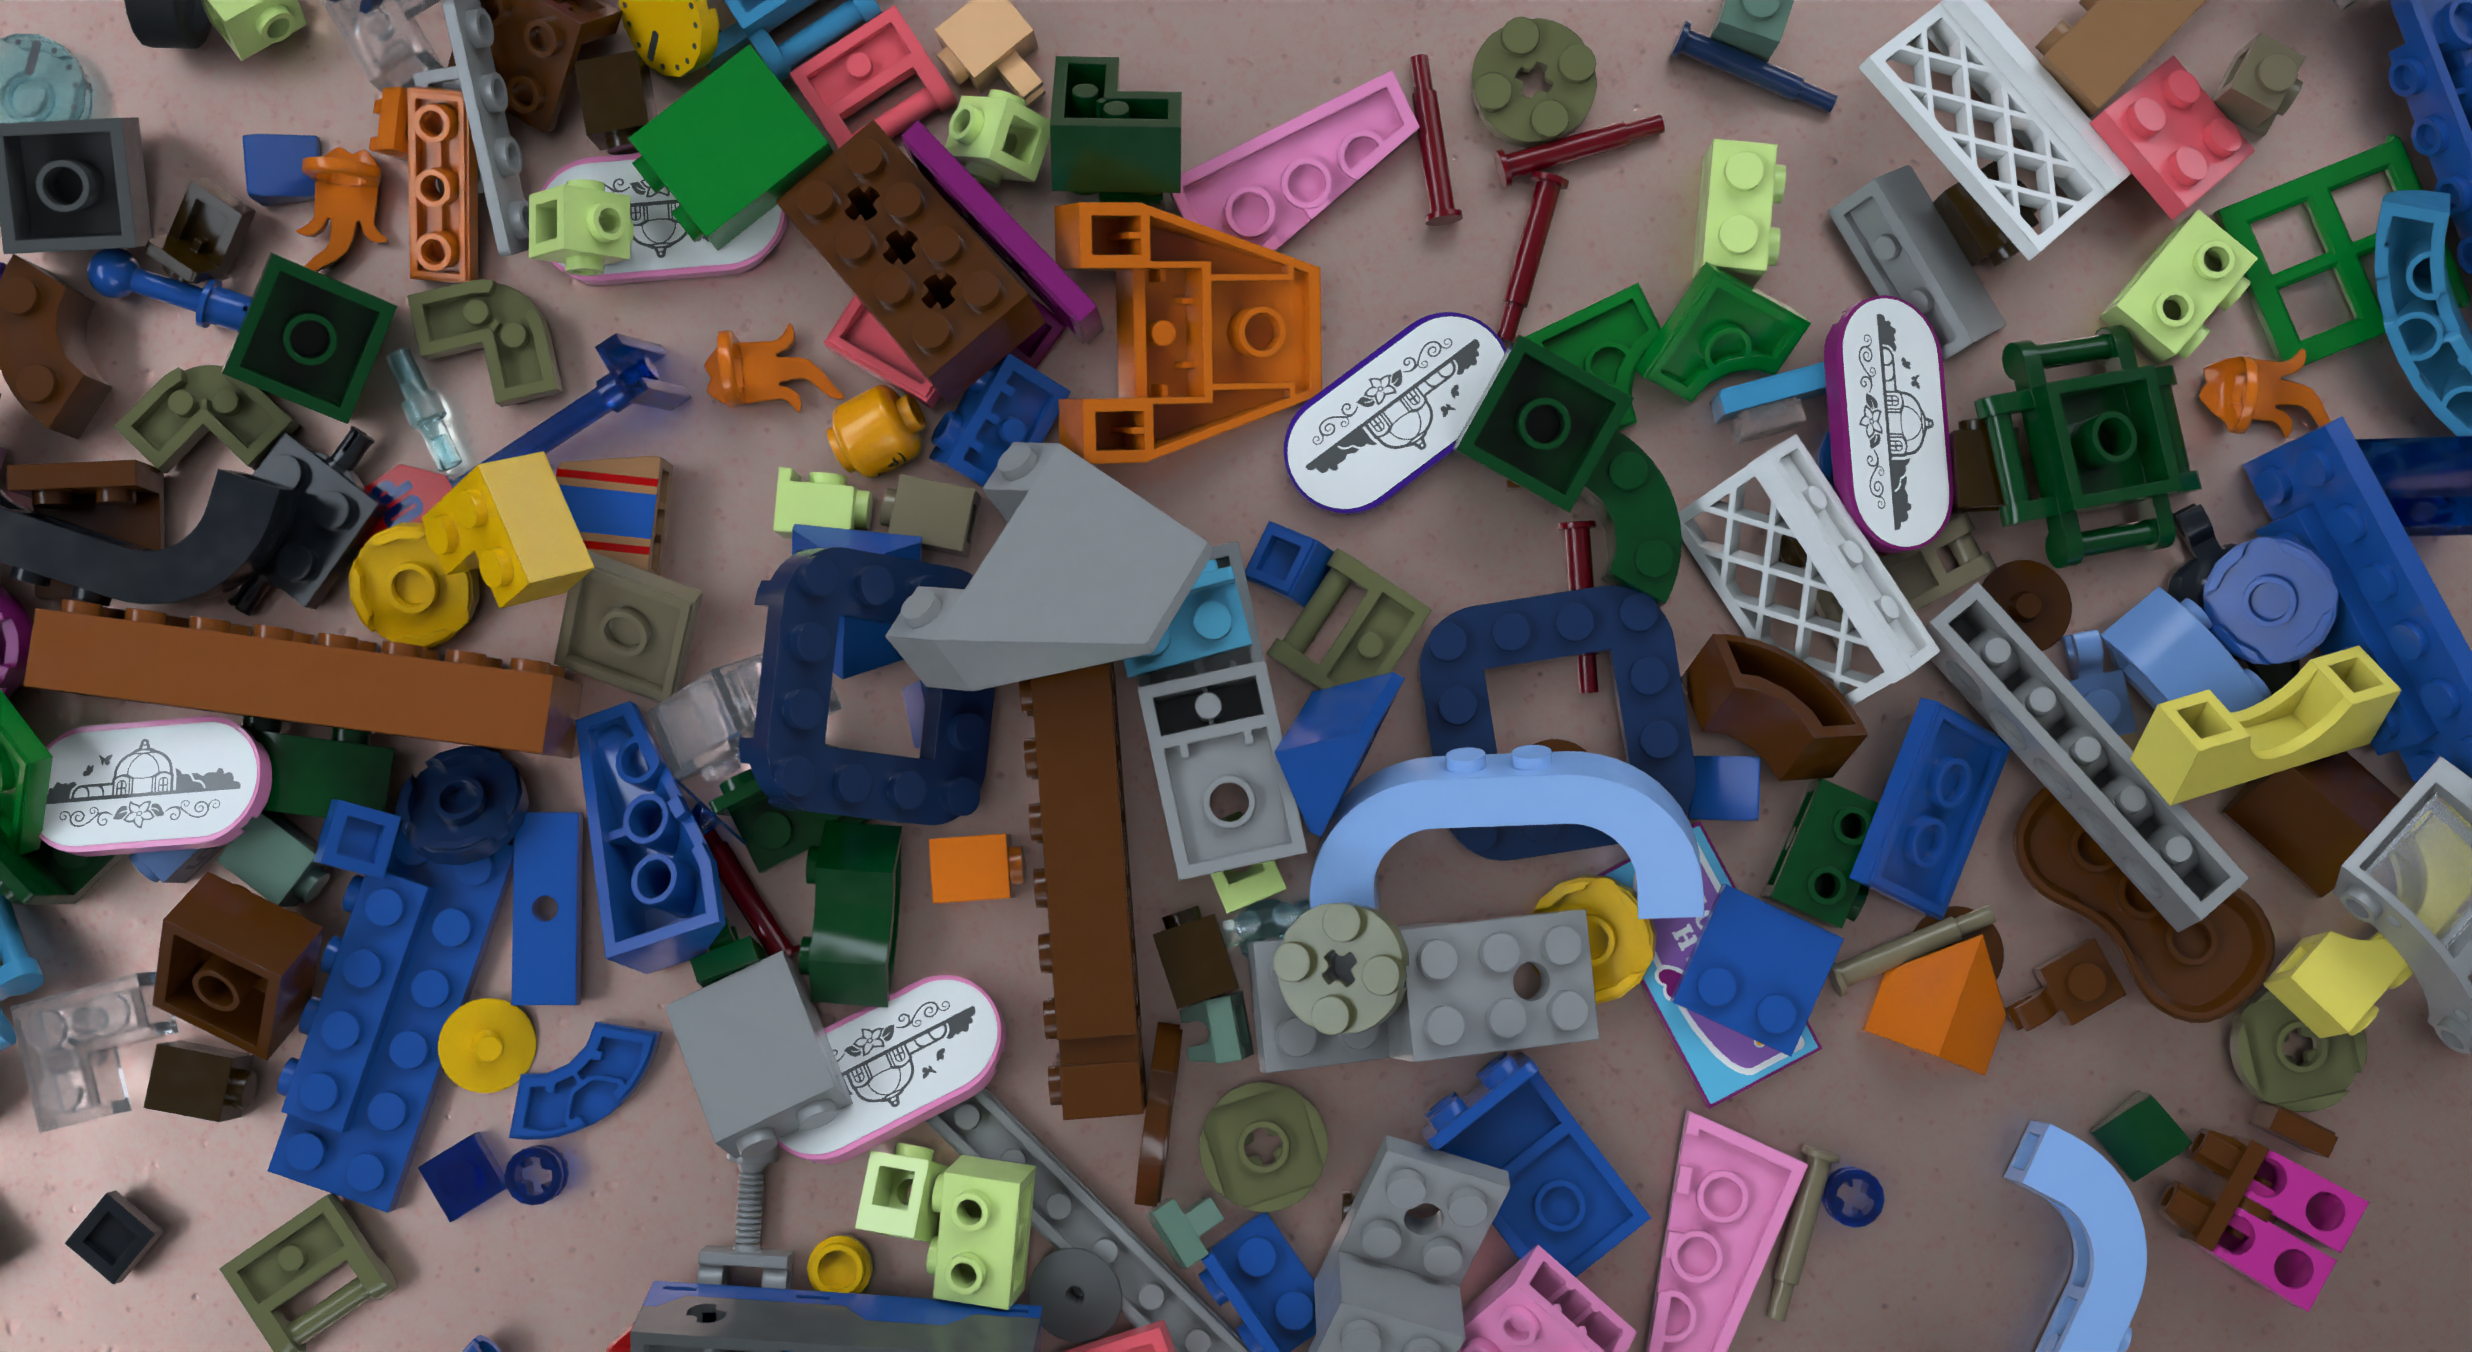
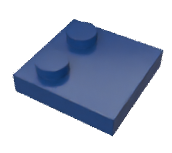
M1722 884L1671 996L1670 1002L1792 1057L1844 938L1727 884Z

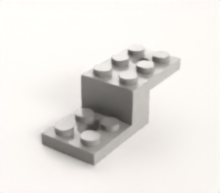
M1238 541L1213 546L1214 552L1209 560L1216 559L1219 569L1232 566L1252 646L1137 677L1139 699L1179 880L1307 853L1297 803L1274 753L1283 738ZM1226 783L1239 785L1245 790L1249 798V806L1244 816L1232 822L1218 819L1210 808V798L1213 791Z
M1586 909L1457 923L1424 922L1397 925L1409 952V966H1406L1407 978L1404 987L1407 988L1403 1001L1386 1021L1372 1029L1359 1033L1326 1035L1301 1021L1287 1005L1279 987L1278 976L1273 967L1275 952L1282 945L1284 938L1247 942L1259 1071L1263 1073L1385 1058L1421 1062L1599 1039ZM1334 952L1330 958L1332 967L1329 970L1331 978L1334 981L1342 979L1348 985H1351L1355 981L1351 969L1358 963L1355 956L1351 953L1341 957ZM1529 962L1539 971L1541 985L1538 992L1532 998L1524 1000L1514 989L1513 977L1516 970L1522 964Z
M1385 1135L1314 1281L1316 1335L1307 1352H1459L1466 1338L1460 1285L1510 1189L1508 1171L1443 1151H1434L1433 1148ZM1421 1203L1432 1204L1440 1209L1435 1215L1423 1219L1412 1217L1406 1213L1409 1209L1415 1208Z

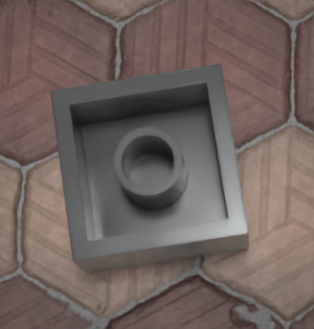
M139 117L0 123V227L4 254L146 246L148 240L152 238Z

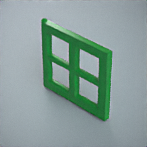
M2390 134L2386 138V143L2213 213L2218 226L2258 258L2243 276L2251 282L2246 291L2277 361H2286L2303 348L2306 351V361L2304 363V366L2386 333L2380 304L2360 260V257L2375 252L2376 233L2352 242L2331 192L2384 170L2393 191L2423 190L2404 144L2397 135ZM2305 203L2326 253L2272 274L2250 224ZM2445 241L2446 267L2451 288L2459 308L2463 309L2469 306V299L2471 298ZM2333 268L2355 319L2300 340L2279 290Z

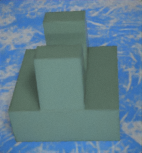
M1243 991L1218 995L1179 1010L1181 1023L1200 1021L1205 1024L1209 1031L1208 1039L1204 1044L1186 1048L1188 1061L1216 1062V1064L1243 1060L1254 1054Z
M1203 1197L1183 1211L1174 1198L1164 1199L1161 1203L1157 1204V1207H1152L1144 1213L1177 1266L1187 1269L1209 1254L1199 1237L1224 1220L1211 1197L1207 1199Z

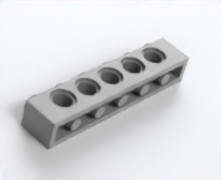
M1979 582L1974 584L1927 624L1926 630L1940 649V652L1930 660L2177 932L2204 919L2250 879L2181 803L2170 806L2130 760L2133 754L2131 748Z

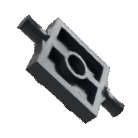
M351 426L349 432L332 456L316 452L297 436L282 432L253 475L300 490L302 493L290 529L281 546L271 560L257 574L236 589L231 598L227 600L231 606H236L235 609L251 616L254 609L272 586L282 589L306 608H318L389 508V506L365 489L358 475L353 471L369 447L374 444L375 440L367 436L365 432L357 427Z

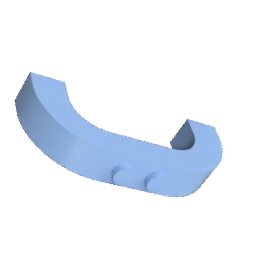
M1542 745L1520 746L1515 748L1512 753L1485 754V751L1473 747L1457 748L1447 752L1446 756L1411 759L1391 765L1372 774L1343 798L1322 834L1317 848L1310 886V909L1322 904L1352 902L1379 910V863L1385 853L1396 842L1412 833L1439 828L1579 824L1593 827L1606 833L1616 840L1627 852L1636 874L1638 919L1705 917L1702 871L1696 836L1687 816L1673 796L1648 774L1616 758L1588 752H1551L1549 747Z
M2030 1120L2003 1178L2048 1201L2066 1222L2074 1249V1260L2070 1278L2035 1352H2126L2132 1338V1328L2129 1325L2141 1299L2147 1269V1244L2140 1211L2125 1181L2099 1152L2079 1138L2050 1123Z

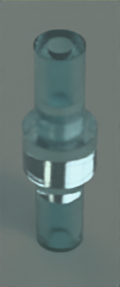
M402 348L390 353L386 360L405 398L401 407L411 428L420 430L439 472L458 466L462 463V459L443 421V418L447 416V412L437 391L428 389L410 348Z

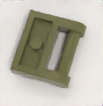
M1336 548L1326 563L1330 570L1284 639L1276 638L1266 653L1278 664L1319 690L1391 673L1432 611V609L1375 571ZM1350 584L1357 585L1366 591L1367 594L1321 663L1317 664L1304 655L1305 651Z
M332 1193L324 1196L219 1268L274 1352H305L308 1341L371 1298L381 1300L397 1288L396 1279L389 1267L376 1256L337 1195ZM346 1261L349 1263L357 1276L355 1279L294 1321L290 1322L285 1318L279 1307Z

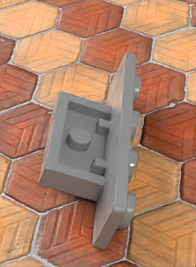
M443 0L442 6L456 66L413 73L415 86L462 90L478 161V194L485 193L500 257L515 255L529 250V202L524 199L519 173L522 170L521 151L517 141L510 136L505 110L508 106L507 88L503 78L495 70L490 48L494 41L493 25L487 11L481 8L480 0ZM437 177L440 194L443 195L444 184Z

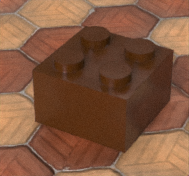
M207 872L163 919L152 1005L268 1061L299 1024L302 1012L311 999L324 927L309 921L305 916L297 912H291L252 893L244 886L233 884L213 873Z

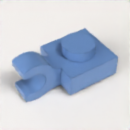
M2098 629L2062 636L2063 649L2072 680L2068 681L2119 736L2137 732L2123 669L2103 672L2104 651Z

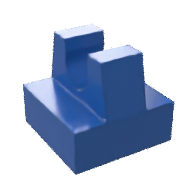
M332 799L327 818L324 819L314 862L384 879L401 816Z

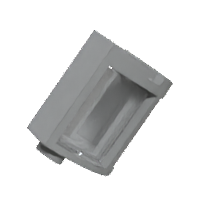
M2440 756L2343 863L2333 893L2340 898L2343 906L2353 916L2361 921L2371 923L2408 964L2425 994L2429 1013L2427 1023L2435 1028L2437 1036L2451 1049L2462 1054H2472V779Z

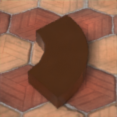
M1158 1022L1138 1163L1135 1204L1157 1207V1204L1161 1203L1183 1033L1179 1024Z

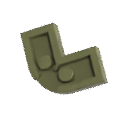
M482 279L407 295L420 357L428 361L484 348L495 403L501 407L563 393L548 324L536 304L520 291L503 284H498L494 280Z
M203 365L185 371L178 367L166 374L123 416L114 428L158 470L167 474L209 431L221 440L248 467L256 470L282 432L292 434L300 425L265 391L222 374L223 366Z

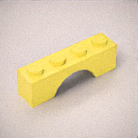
M2358 645L2310 659L2298 674L2280 690L2258 704L2241 711L2230 713L2210 689L2158 704L2130 760L2171 806L2370 744L2402 690Z
M2425 811L2385 856L2393 874L2394 896L2408 907L2439 938L2459 916L2454 912L2467 896L2472 897V852L2448 828ZM2327 931L2302 938L2265 980L2263 985L2321 1039L2347 1033L2353 1036L2361 1032L2377 1016L2379 1008L2375 1003L2388 988L2394 989L2403 984L2413 972L2398 951L2379 931L2367 940L2353 939L2334 931Z

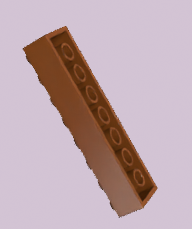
M62 599L60 611L35 609L23 686L71 694L572 759L576 735L575 720L578 719L583 684L565 679V667L551 665L548 662L511 658L510 669H501L503 659L486 657V654L451 649H447L445 661H439L440 651L424 649L418 645L382 641L381 653L376 652L377 643L329 633H318L316 645L313 644L315 635L294 632L295 630L254 624L253 636H251L252 627L232 624L230 621L190 616V619L151 610L136 608L121 610L103 607L100 604Z

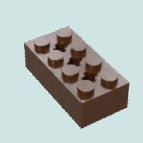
M874 120L776 201L802 236L948 404L1046 323L1026 290Z

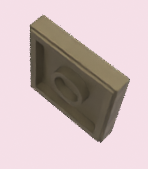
M587 550L595 568L567 592L554 664L673 706L681 694L703 591Z

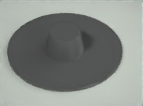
M1081 1248L1056 1250L1044 1257L1031 1275L1028 1288L1030 1305L1042 1306V1327L1059 1339L1077 1343L1095 1340L1107 1333L1119 1317L1122 1307V1289L1119 1279L1112 1267L1102 1257L1089 1250Z

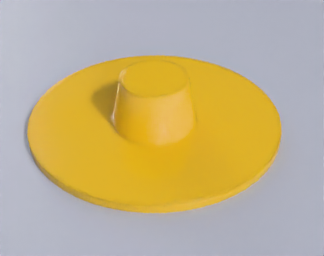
M480 998L460 1006L448 1017L438 1039V1056L447 1076L458 1086L476 1093H494L514 1085L520 1080L521 1074L526 1073L530 1068L536 1051L535 1031L529 1018L516 1005H511L510 1002L498 998Z

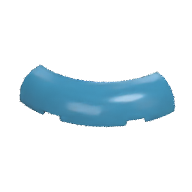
M2426 190L2388 192L2382 198L2379 213L2374 264L2378 299L2386 334L2397 361L2414 390L2434 415L2464 442L2468 440L2472 443V330L2463 317L2453 294L2445 257V237L2450 217V193Z

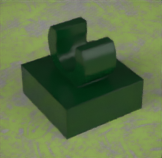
M725 917L726 925L710 945V951L690 959L696 981L703 988L769 957L765 949L750 935L741 939L737 927H731L727 917Z

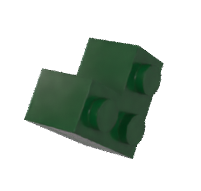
M1056 56L1050 118L1052 191H1071L1078 195H1093L1098 192H1135L1142 196L1181 193L1182 92L1120 91L1119 57Z

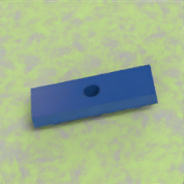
M526 812L523 825L514 835L511 1005L581 1004L583 813ZM547 897L553 898L558 907L557 914L552 920L546 919L541 911L542 903Z

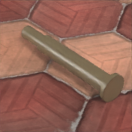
M1986 905L1957 918L1948 917L1836 964L1834 962L1828 974L1829 980L1838 996L1843 997L1848 994L1847 987L1962 940V936L1995 923V915L1991 907Z
M1809 1145L1802 1146L1801 1152L1807 1154L1805 1163L1809 1165L1795 1196L1773 1276L1776 1281L1766 1314L1769 1318L1785 1322L1794 1287L1799 1285L1832 1162L1839 1163L1841 1157L1833 1152Z

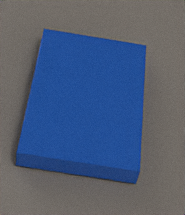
M1921 697L1849 878L1925 916L1942 921L2011 749L2000 736L1942 703Z

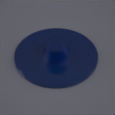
M674 779L697 801L691 813L704 835H707L718 825L722 824L740 842L746 845L747 842L718 815H714L713 811L679 779Z

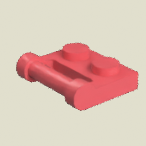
M895 5L789 73L838 149L861 130L859 129L851 134L843 122L844 119L915 73L924 85V88L874 119L890 139L935 110L939 109L941 113H944L958 104L951 89Z

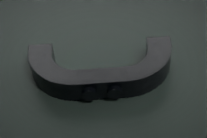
M218 469L204 515L195 529L177 544L156 551L27 509L13 501L0 487V562L12 566L10 576L15 579L47 587L50 586L51 579L73 585L70 594L72 597L103 606H110L112 598L138 604H186L200 602L232 591L247 582L271 560L290 529L302 491L245 472Z

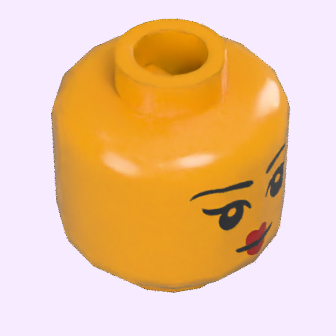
M880 384L837 406L832 414L833 426L827 429V437L834 455L847 472L853 473L858 471L861 475L874 479L912 460L920 453L921 437L919 431L926 428V421L919 405L910 394L900 397L892 388Z

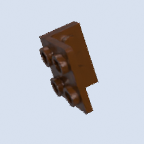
M480 0L481 8L487 11L493 25L494 41L490 48L495 70L501 75L507 88L508 106L505 111L542 133L554 130L581 44L616 34L623 11L605 0ZM453 50L448 67L456 66Z
M138 460L7 465V491L32 498V506L35 512L152 550L165 549L164 472L156 467ZM51 579L50 586L48 587L35 585V596L38 599H77L70 595L73 585Z

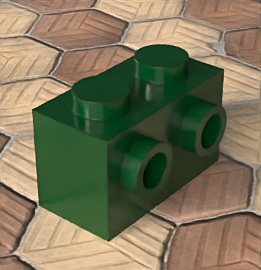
M1823 778L1810 780L1760 897L1830 928L1842 929L1846 919L1854 922L1865 904L1869 888L1849 877L1879 803Z

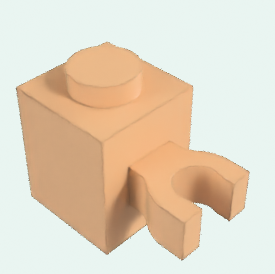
M970 0L934 29L943 48L936 54V57L959 85L968 79L981 94L998 79L1002 78L1014 95L1026 101L1025 107L1027 108L1031 107L1046 94L1042 88L1043 81L1023 60L1038 48L1034 30L1009 0Z

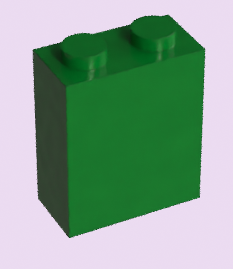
M750 44L628 138L641 154L632 164L655 193H658L666 186L680 203L677 208L671 211L675 219L694 242H697L705 235L717 250H720L777 205L776 201L834 153L828 141Z

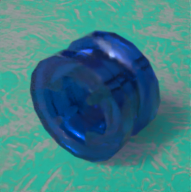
M540 1144L522 1149L513 1155L506 1166L504 1175L506 1188L511 1196L520 1203L528 1205L543 1204L560 1195L566 1187L569 1178L568 1162L563 1154L552 1146ZM531 1157L540 1158L541 1168L552 1171V1181L541 1184L544 1192L534 1191L533 1181L523 1179L522 1177L523 1168L534 1164Z
M1853 1166L1840 1167L1828 1176L1822 1205L1827 1214L1841 1224L1853 1228L1863 1227L1875 1221L1882 1212L1885 1201L1884 1192L1878 1179L1869 1172ZM1852 1179H1860L1863 1181L1860 1192L1868 1197L1867 1204L1862 1210L1852 1206L1853 1214H1845L1842 1212L1845 1202L1837 1196L1838 1189L1843 1183L1853 1187Z

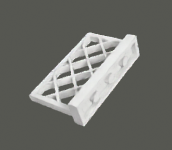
M1942 0L1929 12L1870 55L1859 66V69L2028 261L2132 174L2089 124L2091 122L2089 117L1985 0ZM1928 38L1943 55L1929 52ZM1892 60L1913 66L1914 84L1903 82L1886 62ZM1931 71L1951 76L1953 94L1932 89ZM1970 86L1985 103L1971 99ZM1934 108L1955 114L1957 133L1945 130L1935 119ZM1973 119L1993 124L1995 143L1975 138ZM2012 133L2028 151L2013 147ZM1977 157L1997 162L1999 181L1986 177L1977 165ZM2016 167L2036 172L2037 191L2017 186ZM2055 182L2070 199L2056 196ZM2020 205L2040 210L2042 233L2039 236L2020 215Z
M1797 434L1768 450L1747 464L1746 467L1678 512L1682 540L1745 636L1778 647L1804 661L1822 676L1834 679L1833 686L1845 697L1851 706L1889 684H1894L1910 675L1940 652V649ZM1754 477L1757 478L1771 499L1769 515L1743 508L1746 482ZM1730 494L1729 504L1719 501ZM1705 511L1727 518L1724 545L1709 541L1694 517ZM1741 522L1768 530L1764 557L1738 549ZM1782 534L1796 538L1806 552L1805 569L1779 562ZM1736 564L1762 571L1759 598L1744 594L1735 581ZM1777 576L1803 584L1800 611L1773 603ZM1817 588L1833 593L1843 608L1841 623L1814 615ZM1771 618L1798 625L1795 651L1779 647L1770 634ZM1812 630L1839 638L1836 664L1809 656ZM1853 643L1869 647L1884 671L1874 677L1850 669ZM1847 684L1856 686V688L1846 693Z

